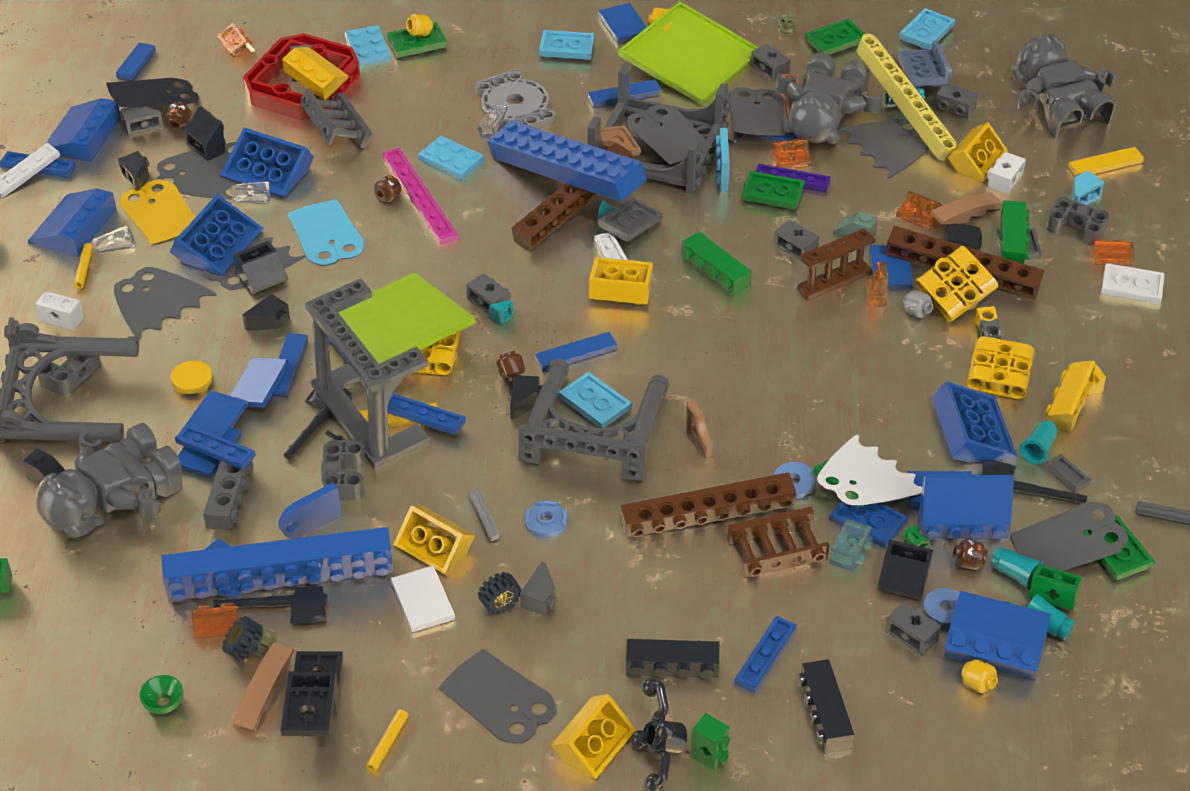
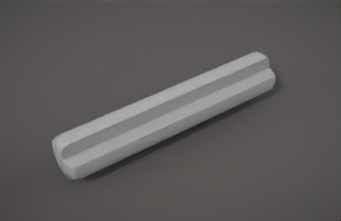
M478 489L470 491V500L490 541L498 540L500 532L481 491Z

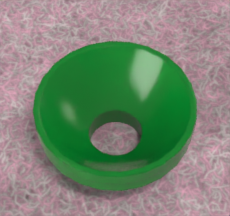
M159 675L143 684L139 696L143 707L147 711L154 714H165L173 711L180 705L183 699V688L177 678L169 675ZM161 698L170 699V702L165 706L157 704Z

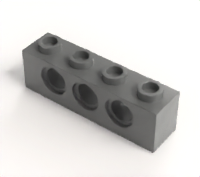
M220 461L203 513L206 529L232 531L234 522L238 521L239 506L243 505V492L248 489V476L253 473V461L244 470Z

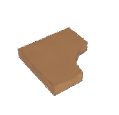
M625 126L601 128L602 146L610 147L617 143L630 150L632 156L640 155L642 150Z
M694 400L689 401L686 408V433L703 457L707 459L712 457L713 441L705 426L704 413Z

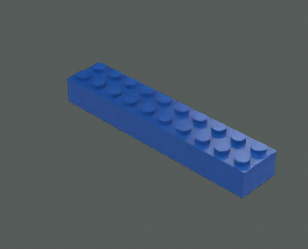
M511 120L506 123L502 129L494 133L487 140L493 159L620 202L647 180L641 161Z
M388 527L161 555L163 581L168 601L176 602L192 598L204 599L215 595L227 596L233 590L250 593L262 589L273 590L278 587H296L302 584H318L325 581L338 582L349 578L361 579L365 576H384L388 573H393Z

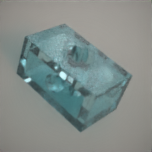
M846 519L831 548L829 564L855 572L858 564L862 565L865 559V550H869L872 545L873 537L870 536L872 527Z

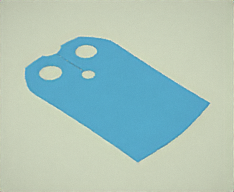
M338 199L312 204L287 213L305 255L310 261L319 265L335 263L340 258L349 259L361 254L364 240L346 215ZM334 240L335 244L331 245L328 242ZM347 244H352L355 246V250L346 252L343 250V247ZM327 251L331 256L328 259H320L318 257L319 253Z

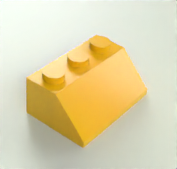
M309 47L294 48L282 59L284 72L324 101L349 78L347 74Z
M986 122L971 129L948 159L958 173L982 182L987 178L989 169L995 166L996 160L1001 158L1008 150L989 122Z
M595 257L589 278V299L648 304L653 263Z
M1074 362L1070 364L1068 370L1064 369L1061 376V381L1063 382L1060 387H1056L1053 394L1055 400L1046 409L1045 416H1048L1047 421L1053 422L1059 429L1072 432L1094 382L1096 362Z
M411 505L393 545L427 565L434 566L436 570L447 575L467 555L475 535L425 506Z
M609 694L591 697L551 746L566 764L588 777L596 779L636 729Z

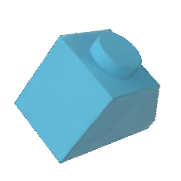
M1090 171L1077 175L1073 180L1072 200L1087 205L1101 197L1104 181Z

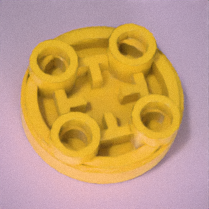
M198 360L183 362L177 365L171 373L172 385L177 394L197 393L198 395H203L208 391L207 388L213 380L210 366Z

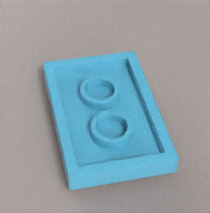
M925 8L900 32L899 39L923 49H931L933 41L937 40L938 42L955 25V19Z
M378 25L345 31L348 45L353 48L359 60V66L391 60V53Z
M543 30L539 56L591 60L595 33Z
M720 128V135H716L717 150H715V161H717L716 173H719L717 174V185H720L721 192H728L730 165L727 128Z
M440 135L418 154V160L463 180L484 162V155Z
M589 371L559 393L560 399L599 428L607 427L632 409V403Z

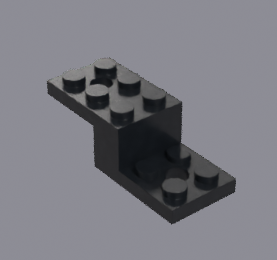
M296 651L294 672H288L280 730L281 736H330L332 714H337L343 651ZM301 714H312V715H310V716H303V715H301Z

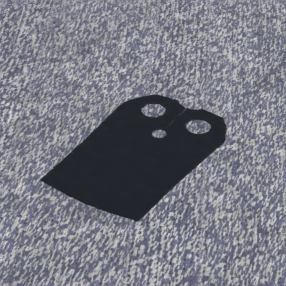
M178 78L106 83L111 97L120 107L171 105L175 102L191 104L200 99L199 95L192 91L193 86L189 81ZM173 83H183L184 87H175ZM189 94L192 96V98L183 99L180 97V95Z

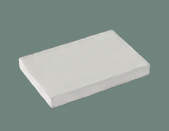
M1106 263L1101 294L1161 304L1165 273Z
M434 566L391 578V584L412 632L455 620L454 611Z

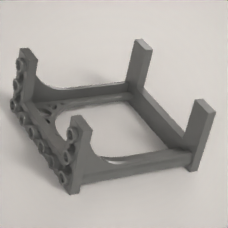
M624 63L618 72V103L604 127L621 126L627 113L645 112L649 107L660 104L630 97L631 64ZM721 83L715 100L705 107L698 109L674 107L698 132H710L701 135L713 147L703 152V148L700 147L701 139L693 138L688 148V154L683 161L665 165L641 162L646 178L686 187V193L694 194L696 188L700 187L702 176L705 177L707 166L711 165L713 154L717 150L716 135H720V128H727L728 130L729 122L726 121L730 110L727 107L730 93L728 92L727 84ZM659 109L656 111V114L658 116H665L667 111ZM594 116L588 126V145L606 150L609 146L601 145V118Z
M360 278L305 303V309L312 316L316 378L311 380V386L352 440H359L363 443L365 457L375 469L429 443V436L419 424H415L388 437L387 416L388 403L396 387L406 376L427 367L428 360L417 346L380 364L375 360L338 313L372 297L371 289ZM331 342L348 362V364L331 371L330 363ZM362 381L367 394L368 422L343 391V389Z

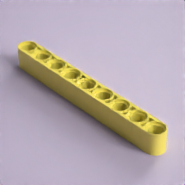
M872 34L863 35L857 48L858 55L933 154L939 160H949L948 157L956 147V141L878 39Z

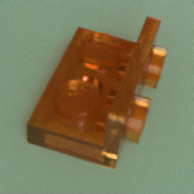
M234 23L217 35L233 57L241 53L246 47L251 52L255 51L251 46L253 44L252 40L246 35L241 26L237 28Z
M808 139L772 142L771 158L774 166L787 169L812 166V159L808 150Z
M908 191L906 201L897 210L896 217L930 231L938 222L930 213L932 210L942 206V204Z
M1098 239L1094 241L1091 247L1094 265H1105L1106 263L1120 266L1134 265V242H1128L1125 239L1117 241Z
M877 262V270H874V276L868 277L867 308L887 307L888 274L886 262Z
M233 603L221 604L219 608L200 606L197 607V610H192L193 638L202 639L225 636L226 633L230 632L229 628L234 626V622L239 620L240 610L238 606H234Z

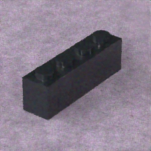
M627 639L626 675L719 678L720 642Z
M830 660L802 663L801 673H798V682L800 687H804L805 690L804 701L806 706H810L811 723L817 727L816 738L818 744H822L825 753L853 749L855 734Z

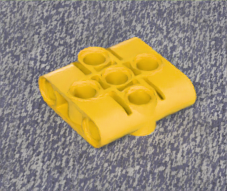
M960 246L946 258L938 259L935 266L915 280L919 290L931 296L932 304L949 322H953L966 311L976 308L978 302L999 287L995 278L964 246ZM946 268L948 271L942 272L939 269ZM973 270L976 274H969L968 271ZM959 282L961 285L955 286L952 283ZM943 293V294H945L946 296H945V297H938L937 294ZM972 296L974 297V299L967 300L965 297Z
M461 331L421 349L420 351L428 360V366L415 373L449 375L452 372L454 360L458 356L457 347Z
M979 337L975 344L967 379L968 388L987 394L1023 399L1027 394L1035 354L1034 348L1028 344L991 337Z

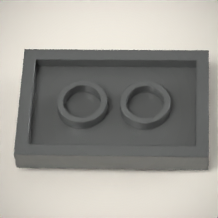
M633 197L599 218L598 226L628 242L661 221L663 213Z

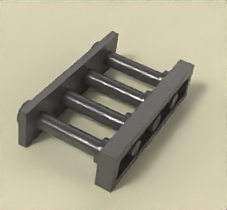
M306 89L305 94L301 98V105L328 144H332L335 136L353 138L360 148L367 147L372 132L344 93H338L334 101H324L323 99H316L312 91ZM323 107L333 108V110L323 109ZM329 117H337V118H339L340 120H338V119H330ZM336 127H343V128H346L347 130L337 129Z

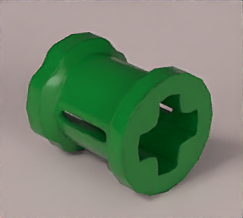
M912 525L908 527L902 534L901 538L904 542L925 548L930 546V540L921 535L917 526Z

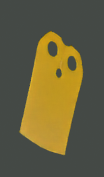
M156 179L147 182L140 190L136 191L132 188L124 192L120 198L121 208L134 221L152 245L179 236L196 218L176 186L166 180ZM160 184L164 187L160 192L152 191L154 185ZM132 194L140 195V199L134 202L129 201L128 197ZM154 199L155 203L151 204L149 203V200Z

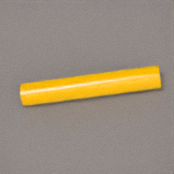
M90 243L83 245L74 281V287L77 289L84 287L93 245Z
M400 709L396 713L366 764V768L369 771L376 772L409 716L406 711Z

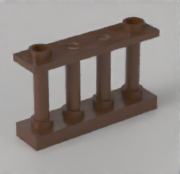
M863 228L801 254L799 258L809 267L808 278L806 281L797 284V291L808 302L871 275L872 268L863 260L865 246L875 243L876 239ZM856 251V259L848 263L849 253ZM840 257V266L832 269L833 260ZM824 264V273L816 276V267Z
M812 507L728 525L727 540L729 545L740 544L746 558L743 562L744 578L756 577L761 574L828 560L829 543L818 544L811 530L814 520ZM802 530L809 546L797 549L790 532ZM782 535L788 551L776 553L769 537ZM760 539L767 556L755 558L748 542Z

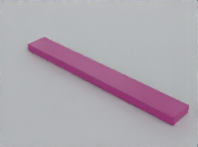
M396 148L383 152V159L399 180L402 188L440 245L458 240L457 232L401 149Z

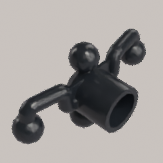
M649 678L642 684V690L648 697H655L657 695L659 708L654 710L652 720L645 725L643 731L636 730L631 735L630 741L634 748L643 749L646 747L652 751L654 759L660 761L659 773L648 775L644 782L645 788L648 791H660L668 778L669 753H681L687 743V729L683 723L665 721V715L669 710L665 686L661 681Z

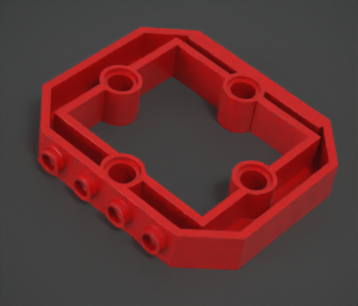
M305 33L283 37L273 44L262 58L244 75L245 91L251 106L297 120L310 119L301 105L303 94L291 91L290 85L287 83H278L275 86L268 84L272 79L280 75V70L284 67L282 59L290 52V46L312 45V50L349 76L326 100L334 101L338 93H345L360 76L359 60L353 48L347 45ZM314 94L316 99H321L319 96Z

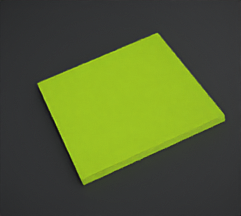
M679 1L621 47L617 55L698 104L703 105L717 93L721 83L728 84L751 64V51L759 47ZM670 23L669 31L664 30L663 28Z
M415 272L373 291L371 298L338 312L379 364L416 346L419 350L424 349L476 323L474 316Z

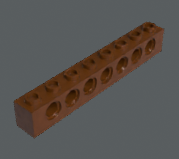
M617 143L606 149L607 151L632 158V152ZM565 183L511 228L514 242L531 251L598 194Z
M894 225L887 241L885 255L932 268L938 259L946 258L962 245ZM966 247L995 278L999 289L1036 299L1045 270ZM946 268L939 269L942 272L948 271ZM973 270L968 271L969 274H976Z
M789 472L624 504L621 505V521L627 539L638 538L643 535L683 529L719 520L724 521L729 518L744 517L749 514L768 512L769 510L788 508L796 503V489Z

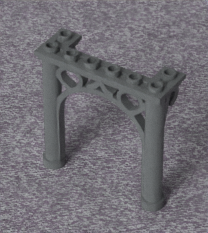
M9 317L8 326L6 325L4 328V336L9 341L10 350L9 354L5 356L6 369L1 375L0 445L1 442H5V439L79 441V435L83 431L89 432L90 441L102 440L103 442L118 443L124 439L123 423L59 422L46 419L33 407L31 394L38 374L52 361L69 355L137 357L139 354L138 337L54 336L39 333V328L31 323L19 325L18 320H14V317ZM40 352H49L44 357L40 354ZM33 356L39 360L31 367L24 366V362L28 357ZM21 371L25 375L22 379L18 380L19 372ZM15 392L21 394L22 399L14 400ZM23 406L28 411L21 416L18 412H15V409ZM33 417L37 422H31L30 420Z
M562 359L552 360L547 369L548 374L526 424L519 425L518 461L539 464L540 447L621 460L623 461L622 478L643 481L646 444L663 396L668 391V379L662 375H654L650 378L638 413L628 423L607 428L587 427L572 423L555 411L554 404L569 372V365Z

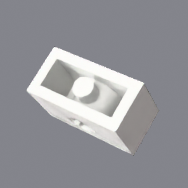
M1005 152L1001 158L996 160L995 166L990 168L987 173V178L989 179L988 187L1008 194L1023 175L1026 159Z
M45 291L35 303L40 322L74 331L84 319L80 300Z

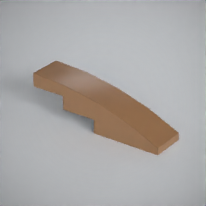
M992 192L981 193L949 202L932 210L930 214L941 224L969 223L971 217L985 216L987 210L1001 209L1003 202Z
M272 643L240 702L232 721L234 726L256 732L263 712L267 713L274 693L279 692L295 651L293 648Z

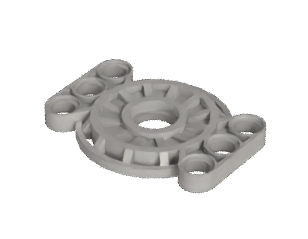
M520 70L504 72L480 80L475 85L476 94L482 97L481 102L484 112L497 121L508 123L512 120L538 129L555 123V111L548 108L549 95L546 89L534 81L523 79V73ZM518 99L522 100L523 102L520 104H511L508 101Z

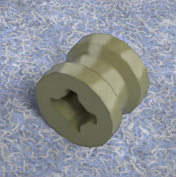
M787 13L780 15L779 32L783 34L794 33L796 17Z
M262 629L263 634L260 635L262 639L258 641V647L254 648L253 653L255 655L264 657L272 643H276L277 635L272 630Z

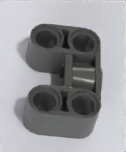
M1060 197L1049 210L1046 229L1054 234L1061 233L1066 225L1084 230L1083 243L1095 246L1106 232L1109 214L1105 210L1097 209L1066 197Z
M69 355L66 356L67 360L60 366L51 362L38 374L40 385L58 395H69L90 374L100 367L99 356Z
M329 441L323 447V461L321 464L322 486L325 487L333 482L338 487L340 501L357 500L364 495L361 473L345 471V469L360 468L365 464L364 445L361 441Z

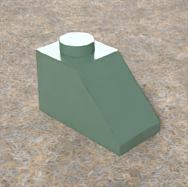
M860 211L842 219L834 229L833 234L844 237L865 228L875 237L878 217Z

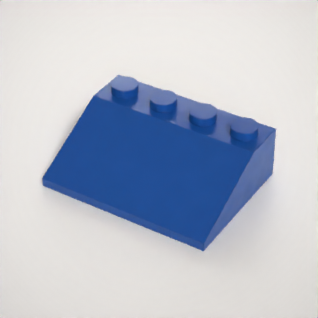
M100 98L72 106L46 143H49L59 151V157L92 162L121 119L119 105L114 100Z
M244 127L220 176L285 198L307 173L314 156L307 147Z
M95 188L67 194L28 239V244L79 257L82 253L83 245L93 240L117 210L113 192Z
M217 194L175 239L169 252L185 264L223 276L234 263L233 254L245 250L263 230V227Z
M945 381L932 396L952 458L974 463L983 462V460H1010L1018 457L995 396Z
M925 475L918 513L919 532L924 538L1008 539L1012 517L1014 475Z
M960 591L944 648V656L965 662L980 659L994 666L996 670L1035 680L1051 613Z

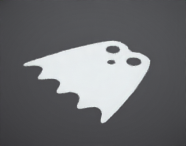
M859 435L852 437L829 459L817 478L820 485L836 492L837 497L849 505H867L920 494L923 488L914 484L916 474L901 473L896 470V460L879 458L877 455L878 447H864L860 445ZM835 477L839 480V484L830 485L826 482V478ZM854 480L857 482V484L852 485L849 483V481ZM853 491L859 497L858 499L851 500L845 496V493Z

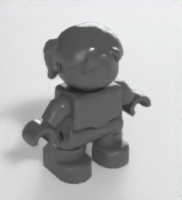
M1054 34L1040 35L1023 45L1018 53L1017 60L1012 66L1013 75L1026 88L1020 93L1017 104L1019 111L1024 108L1026 103L1032 104L1033 108L1037 109L1040 99L1044 108L1047 128L1054 138L1058 137L1062 123L1076 120L1080 123L1086 117L1091 120L1096 113H1100L1107 124L1111 123L1116 103L1109 93L1102 91L1105 84L1109 87L1115 86L1117 75L1114 71L1104 69L1097 74V71L1086 66H1079L1075 60L1068 61L1065 44Z
M819 52L814 54L807 64L806 73L803 77V86L796 83V75L789 79L782 77V74L778 73L776 82L777 92L788 94L792 101H794L790 108L788 121L783 125L785 132L794 134L804 142L813 144L829 142L830 144H835L840 139L838 125L845 114H853L861 110L868 113L878 112L881 107L882 95L876 97L869 96L867 91L870 75L868 66L860 60H851L845 64L841 78L833 77L835 72L833 58L826 53Z
M139 423L129 428L125 439L118 443L109 444L104 450L102 440L90 443L89 432L83 431L79 435L80 452L74 462L76 470L67 469L59 474L51 473L46 475L40 482L36 492V508L39 515L49 526L58 531L66 532L72 538L82 537L104 523L102 518L93 517L97 506L105 513L116 509H136L137 506L142 516L148 518L156 517L161 511L160 502L156 500L158 495L168 497L183 489L181 463L171 447L165 445L157 449L156 438L152 430L145 423ZM150 457V461H149V462L142 463V464L140 463L141 460L147 459V458Z

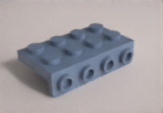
M937 40L933 41L932 49L898 51L897 58L904 75L914 87L918 88L923 85L937 87L948 84V80L952 76V70L948 66V60L945 59V53H942V46H939Z

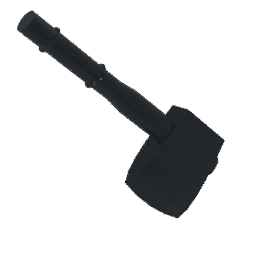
M954 223L946 225L945 241L976 250L981 248L982 233L977 226ZM953 282V285L959 286L961 283Z
M347 388L343 389L349 399L352 400V393ZM314 389L305 402L320 411L283 454L288 460L298 452L299 448L310 438L311 434L332 413Z
M983 460L982 474L980 475H1014L1017 466L1000 461ZM1014 480L1013 491L1068 500L1074 503L1087 502V495Z
M323 586L296 587L294 595L214 600V609L292 606L290 623H319L327 621L325 604H328V594L324 593Z

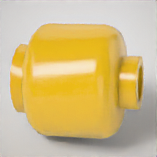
M412 14L406 21L407 31L415 37H426L433 28V23L426 14Z
M980 659L968 661L962 669L961 676L963 677L964 684L979 693H986L997 685L996 668Z

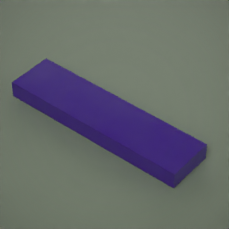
M760 163L756 169V172L804 180V189L827 193L831 182L830 176Z

